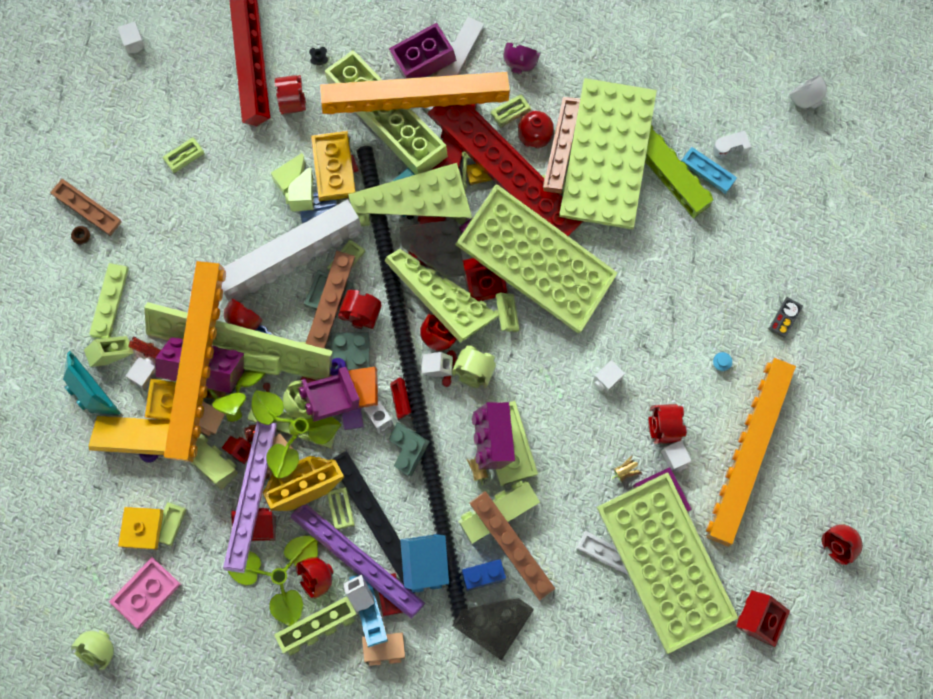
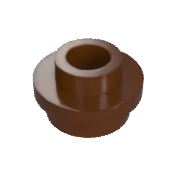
M84 226L75 227L71 233L73 242L78 245L87 243L91 237L90 231ZM80 234H84L83 238H78Z

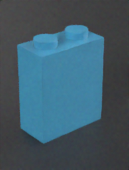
M433 534L400 539L404 588L412 589V592H422L427 587H430V589H441L442 585L449 584L445 535Z

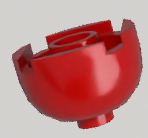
M531 111L521 118L518 124V137L525 146L542 148L551 142L554 134V124L546 113Z
M232 298L224 309V320L228 324L256 330L263 320L255 312L247 309L243 304Z
M428 314L420 327L422 341L433 350H446L457 340L435 315Z
M845 524L831 527L821 538L824 549L828 547L832 552L828 555L842 565L853 563L860 556L863 548V542L858 531Z
M311 557L296 564L297 576L301 575L303 579L300 584L310 598L314 597L316 599L328 592L332 585L333 569L329 563L326 564L317 557Z

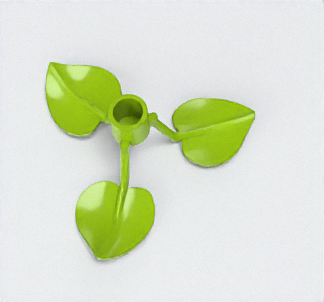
M251 370L244 371L236 384V393L226 397L218 398L212 389L207 388L215 399L213 408L224 413L229 422L241 419L240 407L246 401V396L240 393V388L256 384L266 373Z
M256 390L253 394L251 407L253 415L258 422L269 425L275 419L277 422L290 424L289 432L292 438L288 441L286 447L282 444H275L269 448L266 455L267 464L273 475L278 479L291 474L299 463L298 451L289 448L298 436L308 431V437L312 442L319 445L326 444L341 427V423L333 417L314 422L312 417L310 419L298 418L296 420L278 418L284 410L283 401L279 396Z
M300 536L288 542L284 549V556L291 561L283 569L276 568L272 573L258 570L261 566V560L257 554L249 551L245 573L228 571V573L236 582L242 585L254 584L257 581V573L271 576L272 582L280 585L282 594H276L271 598L269 603L270 612L276 620L291 626L297 623L300 618L303 601L301 595L296 590H289L285 593L283 583L287 580L286 571L293 563L296 567V564L304 559L317 557L318 540L313 536Z

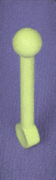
M463 152L462 157L464 158L462 182L464 185V189H466L467 159L469 158V156L466 154V152Z

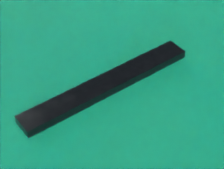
M346 450L332 459L336 460L344 475L341 481L404 585L401 541Z

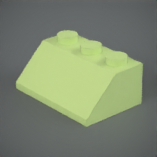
M201 433L196 441V446L198 447L197 456L191 463L218 488L223 490L238 474L235 470L236 465L229 458L224 460L220 456L222 452L215 445L211 448L207 444L208 439Z

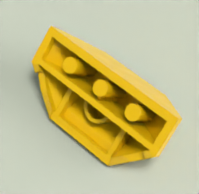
M308 456L299 460L296 469L284 478L278 479L272 473L262 493L271 511H291L327 495L344 478V475L336 460Z

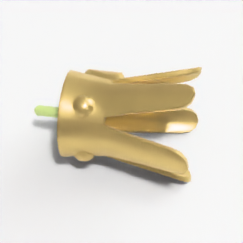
M476 456L474 460L471 459L469 461L466 459L473 472L474 481L481 480V485H483V480L489 478L486 469L479 470Z
M630 456L621 466L613 469L616 475L612 479L617 477L622 482L626 478L641 474L642 472L639 470L631 471L638 463L630 460L632 458Z

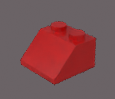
M474 258L461 261L467 290L472 298L480 302L481 300L496 298L498 293H507L506 281Z
M751 590L749 597L746 599L744 609L738 618L736 627L745 634L772 647H776L790 610L772 596Z

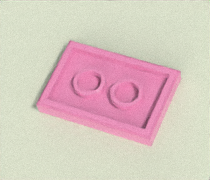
M151 557L109 603L139 630L182 584Z

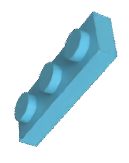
M693 147L689 149L681 160L692 172L725 194L737 179L736 176Z

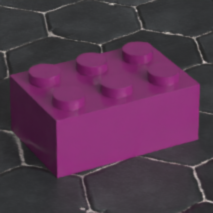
M437 22L389 48L392 59L404 79L428 77L457 61L454 49Z
M487 402L475 410L472 415V424L475 425L474 443L477 445L476 463L479 466V470L502 469L515 461L509 402Z

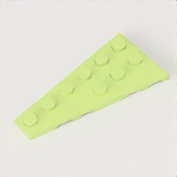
M457 163L348 194L351 206L356 213L472 218Z
M399 249L386 257L385 262L460 343L499 318L497 310L493 311L486 307L487 304L482 300L480 302L470 296L469 292L447 278L442 279L435 274L436 271L430 268L428 270L420 265L419 260Z

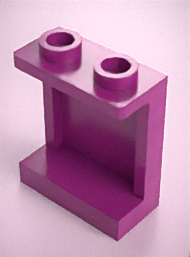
M347 367L339 368L338 375L310 383H307L306 379L301 380V387L298 388L301 399H305L307 415H311L313 422L356 410L359 407L360 399Z

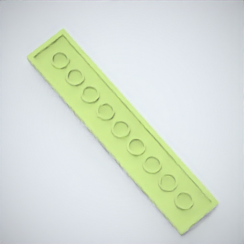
M147 302L144 307L146 335L164 340H169L171 337L184 339L188 313ZM216 320L215 328L217 329V335L213 339L212 344L278 355L281 359V371L315 380L331 377L330 369L333 353L331 350Z

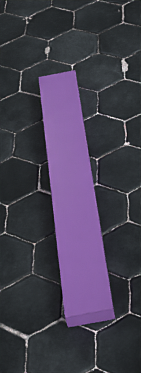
M307 504L300 506L291 514L290 518L359 576L362 575L365 581L412 619L424 606V601L408 588H404L400 581Z

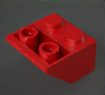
M259 508L252 541H276V516L272 511H269V508ZM231 511L232 527L236 511Z

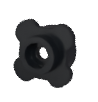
M325 47L320 49L311 48L309 50L311 64L323 65L328 62L326 57L327 49Z

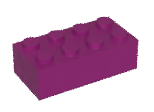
M171 337L156 356V377L177 381L183 339ZM212 346L214 354L209 362L211 371L210 377L206 380V386L208 389L231 393L244 373V353Z

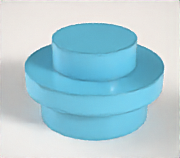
M720 352L713 358V365L719 371H727L732 366V358L729 354Z

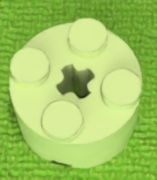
M466 346L465 349L461 350L453 367L452 374L454 377L456 374L460 376L459 381L468 386L479 388L480 385H484L483 388H487L496 368L495 357L489 353L483 354L472 346Z

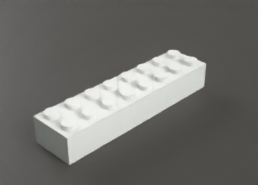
M348 199L225 266L226 279L222 282L221 289L227 300L230 301L232 298L240 301L244 295L258 291L260 286L266 283H273L280 275H287L294 270L293 268L307 264L311 258L322 256L331 247H338L344 240L358 236L360 231H362L360 220Z

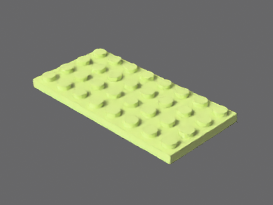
M584 78L559 217L634 229L657 90Z
M497 184L493 187L455 244L578 334L582 332L617 275L615 270Z
M669 473L658 476L596 507L667 654L738 619Z

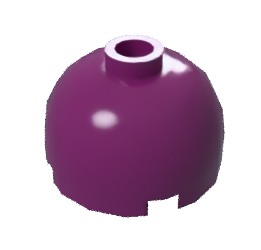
M506 43L503 58L506 65L512 68L511 72L522 74V71L528 72L537 65L540 52L537 53L536 50L519 45L513 47L514 43Z

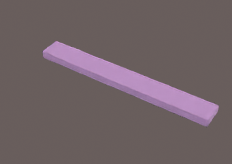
M257 421L223 566L224 571L245 573L268 470L266 455L269 448L273 446L277 423L264 425Z

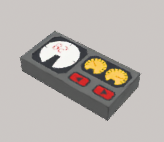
M786 297L768 330L785 339L803 305Z

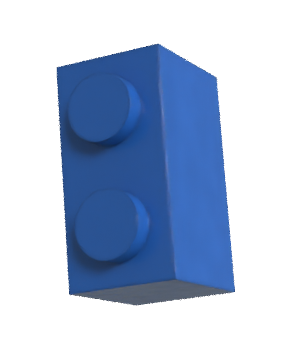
M501 559L462 569L461 571L466 591L506 580Z

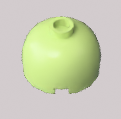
M301 380L294 381L287 387L283 395L284 409L295 419H310L311 415L308 416L305 409L306 401L301 399L298 388L301 387Z
M101 630L99 632L87 631L82 633L71 646V650L76 649L74 654L80 660L92 667L96 663L100 665L98 669L101 670L106 669L114 654L113 644L109 640L110 636Z

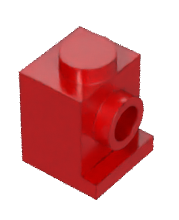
M230 436L221 448L245 465L249 458L251 444L240 436L238 439Z

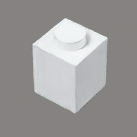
M135 22L118 27L128 54L138 53L145 49Z
M442 352L423 354L422 374L433 378L452 375L453 357Z
M139 357L126 377L130 382L146 391L149 387L150 378L154 379L156 376V364L148 358L143 360Z
M611 360L595 375L593 379L594 385L600 391L608 393L623 378L625 373Z
M682 440L664 447L661 451L672 472L677 470L680 473L688 469L687 465L692 462Z
M362 575L344 583L345 593L356 612L365 610L375 603L372 592Z

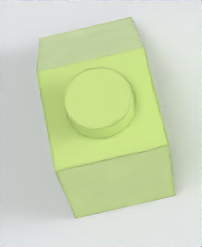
M302 153L271 172L273 181L284 196L285 193H289V184L304 172L305 158Z
M311 168L306 169L289 184V193H285L286 204L290 205L291 211L314 210V183Z
M127 336L95 339L84 349L90 367L108 365L134 353Z

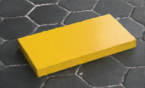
M348 131L311 136L319 202L349 198L348 194L354 193L356 190Z
M97 416L88 445L89 450L164 455L170 421Z

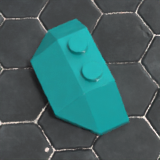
M69 351L66 357L63 380L67 384L64 388L71 396L76 395L78 398L76 403L82 410L87 409L90 413L119 415L121 412L77 357Z

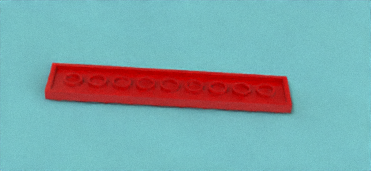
M470 104L448 105L445 107L434 106L427 115L497 185L561 232L569 236L584 222L559 217L563 196L560 193L543 191L545 178Z

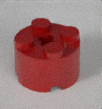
M301 75L275 78L276 96L281 115L306 110Z
M348 290L341 305L338 318L351 322L352 326L357 329H362L363 326L374 329L381 311L382 302L368 293L363 296L359 295L360 291Z
M664 404L652 405L649 411H653L652 416L648 417V425L651 438L656 440L654 444L676 443L686 436L687 430L686 426L683 425L682 418L684 417L683 406Z

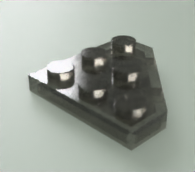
M456 220L399 227L401 243L404 249L412 252L418 259L429 267H433L445 278L464 276L465 271L461 248L455 245L459 239Z
M517 597L477 607L464 608L452 627L499 660H502L534 608Z

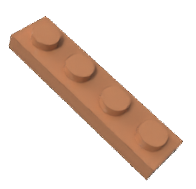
M61 179L50 192L56 199L109 236L122 223L121 219L64 179Z

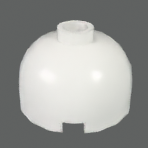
M817 75L806 81L802 86L796 87L789 95L798 107H812V109H815L822 104L821 100L826 96L827 86L822 76Z

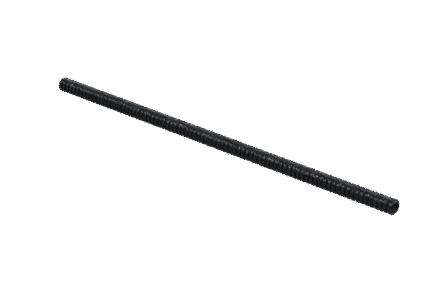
M362 146L357 149L360 169L362 170L361 175H363L362 180H364V189L380 185L374 152H372L373 147ZM370 214L372 218L371 223H373L372 228L374 229L373 233L375 234L374 238L376 239V248L378 250L377 253L379 261H381L383 282L386 283L384 287L386 288V294H388L386 297L389 300L391 321L394 322L392 326L394 327V333H396L394 336L397 339L398 355L401 356L399 357L400 365L403 367L401 370L404 373L403 378H405L406 390H408L407 395L410 401L411 418L414 419L412 421V424L415 425L413 429L416 430L415 433L429 441L420 463L423 466V477L426 478L424 483H427L425 488L428 489V501L431 502L429 507H432L430 512L433 513L431 517L434 519V531L437 532L436 534L445 535L449 584L445 585L448 586L446 590L449 592L448 598L451 600L449 601V604L452 605L450 610L453 611L451 615L454 617L453 623L468 622L471 618L468 617L469 610L466 609L468 604H465L467 599L464 598L465 592L462 590L464 589V586L461 585L463 580L460 579L462 575L459 573V561H456L458 556L455 555V543L452 541L454 537L451 536L453 532L450 530V518L447 517L449 513L446 512L448 508L445 506V494L442 493L444 492V489L441 488L443 483L440 482L439 465L436 464L438 459L435 458L437 455L434 452V441L431 440L433 435H430L432 431L429 429L428 412L425 411L427 406H424L426 402L423 400L424 394H422L421 378L418 377L420 373L417 371L419 368L416 365L415 349L412 348L414 344L411 343L413 339L410 337L411 332L409 331L410 326H408L407 310L404 309L406 305L403 303L404 298H402L400 277L385 262L386 257L394 253L393 243H391L392 238L390 237L391 233L389 232L390 228L388 227L386 214Z

